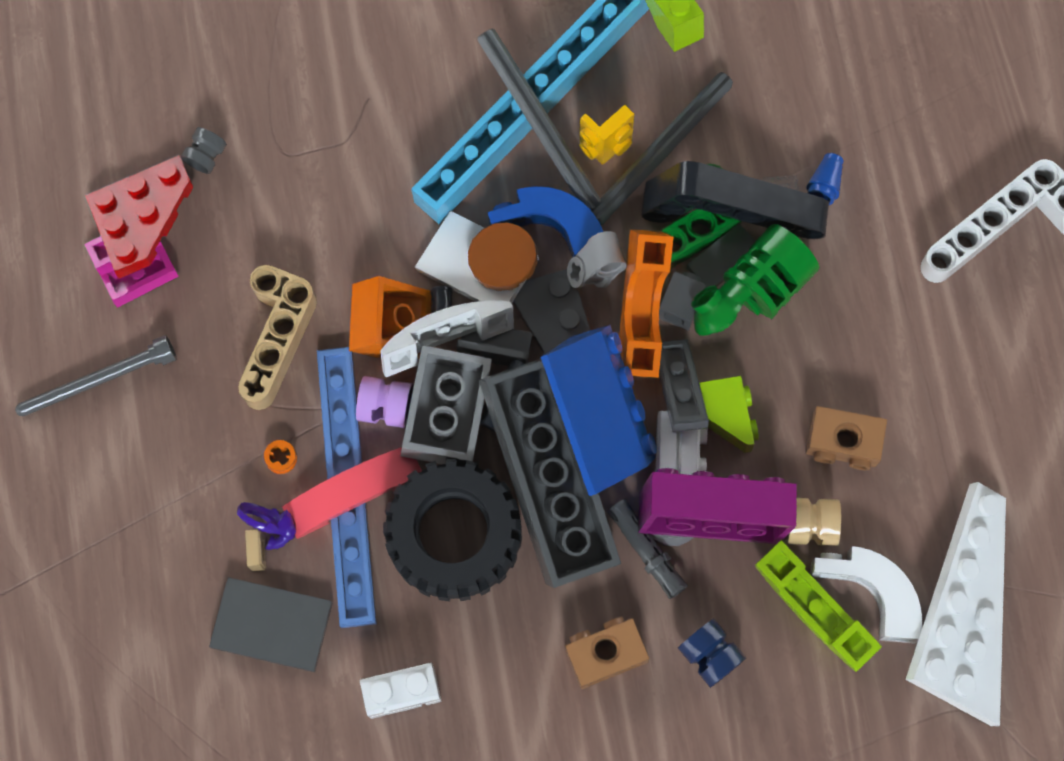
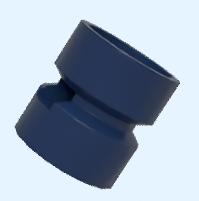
M714 618L678 647L690 664L697 663L699 665L697 673L710 688L746 659L734 642L727 643L725 641L727 634Z

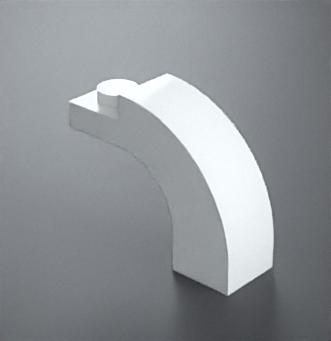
M852 546L847 552V560H842L841 554L821 553L820 558L815 557L811 562L810 575L812 577L853 581L871 592L877 601L880 611L879 640L905 643L918 642L922 631V612L917 593L904 572L888 558L872 550Z

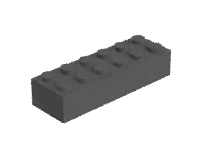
M539 359L480 379L479 383L545 584L556 588L620 565L621 561L599 493L592 496L588 495L542 360Z

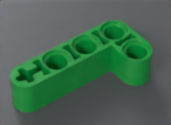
M707 164V165H710V166H714V167H717V168H721L720 166H718V165H716V164ZM695 209L661 230L660 232L673 236V242H676L681 248L676 252H672L670 270L715 243L739 223L741 224L742 221ZM703 224L709 229V232L697 234L692 230V226Z

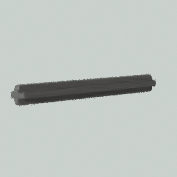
M492 28L479 35V44L574 196L582 201L590 210L598 206L601 202L600 197L496 30Z
M719 72L600 198V204L591 210L600 225L604 224L732 88L733 81L724 72Z

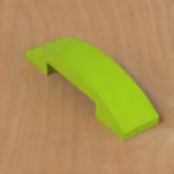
M782 540L755 564L761 575L789 608L831 651L855 672L882 648L879 642L858 620L854 621L805 570V564Z

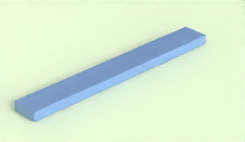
M349 347L317 350L327 480L362 463L359 421L356 420L357 396L353 352L349 351ZM366 503L331 519L340 628L377 624Z

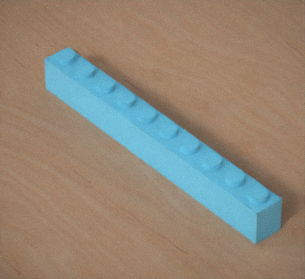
M596 0L526 71L524 77L547 113L649 10L645 0ZM509 90L411 188L414 203L438 224L533 129Z

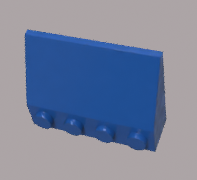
M611 325L571 336L541 356L589 496L595 495L648 467L656 458L655 454L657 453L655 439L651 433H647L643 421L645 420L644 407L640 400H636L632 389L634 386L632 372L628 366H624L620 354L622 352L620 337L616 332L612 331Z

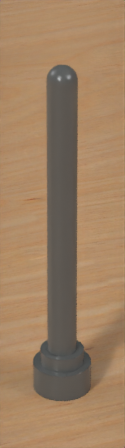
M163 335L152 340L153 344L147 346L148 350L21 402L16 406L15 411L19 416H27L153 362L155 365L160 363L163 365L169 364L177 360L174 348L168 336Z

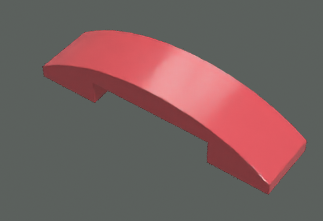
M401 447L345 470L282 506L283 511L288 510L292 515L293 523L296 527V538L299 539L328 525L329 520L392 490L394 492L399 484L404 485L408 481L407 475L414 470L418 473L422 472L417 460L402 457Z

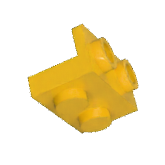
M624 105L600 127L585 113L580 118L579 146L583 153L591 160L596 158L602 165L615 154L617 156L622 155L632 144L634 113Z

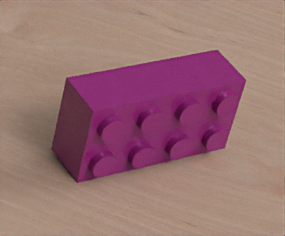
M661 468L651 473L639 492L638 533L777 544L796 527L797 484L785 483V479L779 477H769L763 481L750 480L749 476L743 474H733L728 476V478L714 477L712 472L697 471L692 473V475L678 474L676 469Z

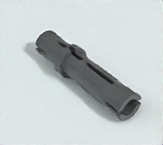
M623 499L612 506L607 513L616 522L621 532L646 565L644 569L648 575L652 574L669 599L684 591L688 585L670 562L671 556L668 552L664 553L651 534L638 533L639 518L632 510L628 501Z

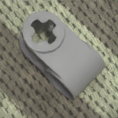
M605 231L592 236L576 256L571 258L567 267V277L572 287L581 288L585 284H595L597 287L606 288L619 273L625 270L627 264L617 234L612 231Z

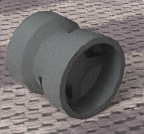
M197 127L192 135V146L186 147L180 157L190 167L202 173L211 174L215 167L214 158L222 154L227 144L215 133Z

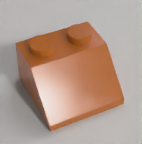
M382 276L353 283L349 351L381 358L380 350L392 337L411 323L431 314L430 290ZM421 352L417 353L418 359L420 358Z

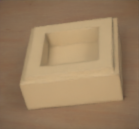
M258 529L246 530L247 567L252 571H264L266 568L265 536Z

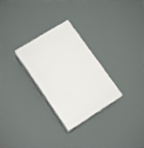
M450 211L416 264L417 272L444 286L451 287L454 291L475 302L509 301L512 304L525 281L520 283L519 287L507 291H495L479 283L469 267L468 250L473 238L484 227Z

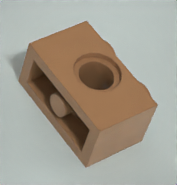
M817 406L812 414L806 455L814 456V460L821 463L833 464L835 460L849 462V467L853 469L870 470V467H876L881 461L887 419ZM840 433L849 434L854 440V446L850 448L841 446L837 440V435Z
M623 616L617 617L603 624L605 630L592 635L589 630H585L569 637L571 643L565 645V651L581 690L649 662V656L633 618L624 621ZM601 642H610L615 647L616 654L610 660H602L595 653L596 646Z

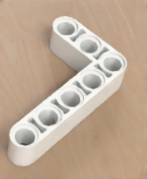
M1048 159L1039 160L1031 165L930 247L920 266L924 278L934 283L946 280L1036 206L1064 235V209L1058 202V200H1064V171L1055 162ZM1035 175L1044 176L1048 184H1040L1036 180ZM1009 196H1018L1022 200L1023 205H1015L1011 202ZM983 217H993L996 219L998 226L988 225ZM957 237H967L971 241L972 247L962 246L958 242ZM938 257L943 259L947 267L937 268L932 263L931 258Z

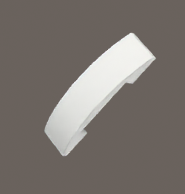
M509 301L464 303L436 311L411 323L392 337L380 350L385 377L417 366V353L421 352L422 345L435 347L477 331L483 341L514 329L513 305Z

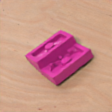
M101 236L84 244L117 308L179 277L161 241L155 249L157 255L150 266L120 279L114 272Z

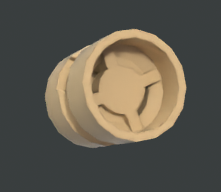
M797 498L796 527L786 536V543L807 545L812 539L815 540L817 545L838 546L841 534V504L839 499H819L816 504H812L808 498Z

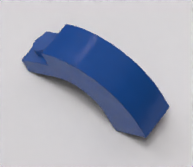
M533 186L517 189L518 203L504 202L495 206L493 211L488 212L489 225L506 222L520 227L530 224H542L555 229L567 242L572 258L587 244L589 238L603 232L594 213L582 201L567 192L550 187Z

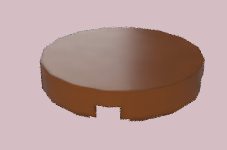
M507 222L492 224L482 229L473 238L468 250V264L474 277L484 287L495 291H507L519 287L520 283L526 279L528 280L533 275L538 263L537 248L530 234L522 227Z

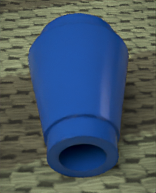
M826 153L806 186L807 194L829 201V206L840 195L842 165L844 162L841 156L835 153Z

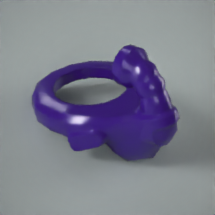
M249 502L239 504L237 515L246 524L262 532L280 534L278 538L271 535L265 549H279L295 538L296 527L288 510L280 514L276 508L270 510ZM246 514L256 515L264 519L267 523L258 522L250 518Z

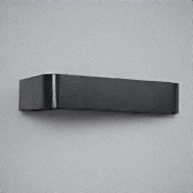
M683 161L645 183L641 216L643 219L651 222L665 223L697 208L765 228L772 224H777L797 237L821 239L826 236L829 201L818 196L700 162Z

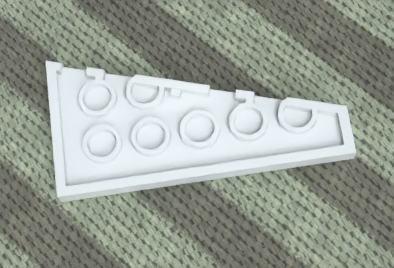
M976 482L969 485L905 680L990 726H1000L1006 498L983 484Z

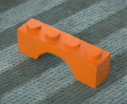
M630 229L619 337L622 343V352L620 354L624 366L630 368L633 376L659 378L662 351L659 308L663 284L670 273L674 239L673 236L665 232Z

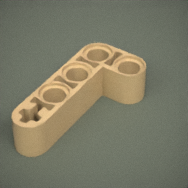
M270 265L257 267L250 276V285L259 301L272 306L273 309L238 386L239 393L247 405L256 410L266 409L274 401L317 304L316 295L307 280ZM267 279L276 281L272 289L267 291L260 289L263 281ZM303 291L308 293L307 298L301 303H293L291 301L292 296L297 292ZM291 322L294 324L291 332L287 334L277 333V329L282 323ZM277 353L280 355L279 360L274 365L266 366L263 364V360L268 354ZM261 385L264 391L262 393L256 392L253 397L250 390L252 388L258 389Z

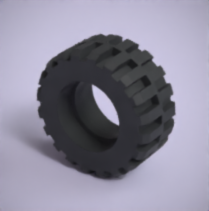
M446 459V464L436 465V461L425 464L427 469L420 473L414 470L407 475L408 481L404 485L399 484L393 492L395 496L393 501L387 504L385 510L387 517L386 522L383 523V534L386 539L385 546L388 555L403 579L410 586H414L420 593L428 597L432 595L438 597L441 601L450 602V599H460V601L471 600L470 596L479 593L482 596L490 592V588L494 584H500L507 577L506 573L510 567L513 568L517 561V553L521 549L522 525L516 499H513L511 491L504 481L500 482L496 474L490 469H480L478 463L467 460L466 464H460L457 462V459ZM449 499H461L473 503L483 513L487 523V536L483 547L476 555L459 563H444L436 560L427 553L420 540V524L424 515L434 505Z

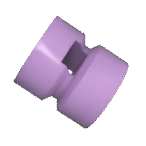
M363 376L357 397L356 420L376 424L382 419L385 421L386 426L406 428L413 393V383L393 380L390 385H386L382 378Z

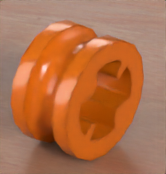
M285 440L271 442L264 451L267 467L276 474L288 473L296 465L297 455L294 447ZM278 449L282 453L290 452V456H286L288 462L283 465L279 461L271 462V458H275L274 452Z

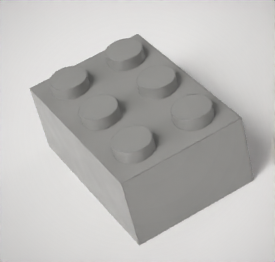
M422 345L401 449L402 457L428 462L436 461L438 464H446V459H457V462L460 464H466L467 460L473 461L484 403V395L479 380L489 377L492 359Z

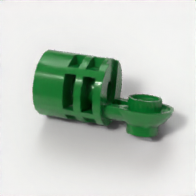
M777 224L770 225L750 246L749 251L746 254H742L737 263L724 273L723 279L725 283L719 289L715 285L708 286L693 298L691 306L695 310L694 329L699 336H707L725 330L736 320L742 305L746 306L757 316L762 314L772 320L778 314L781 307L785 306L791 297L798 293L818 272L820 267L817 259L811 250L792 232Z

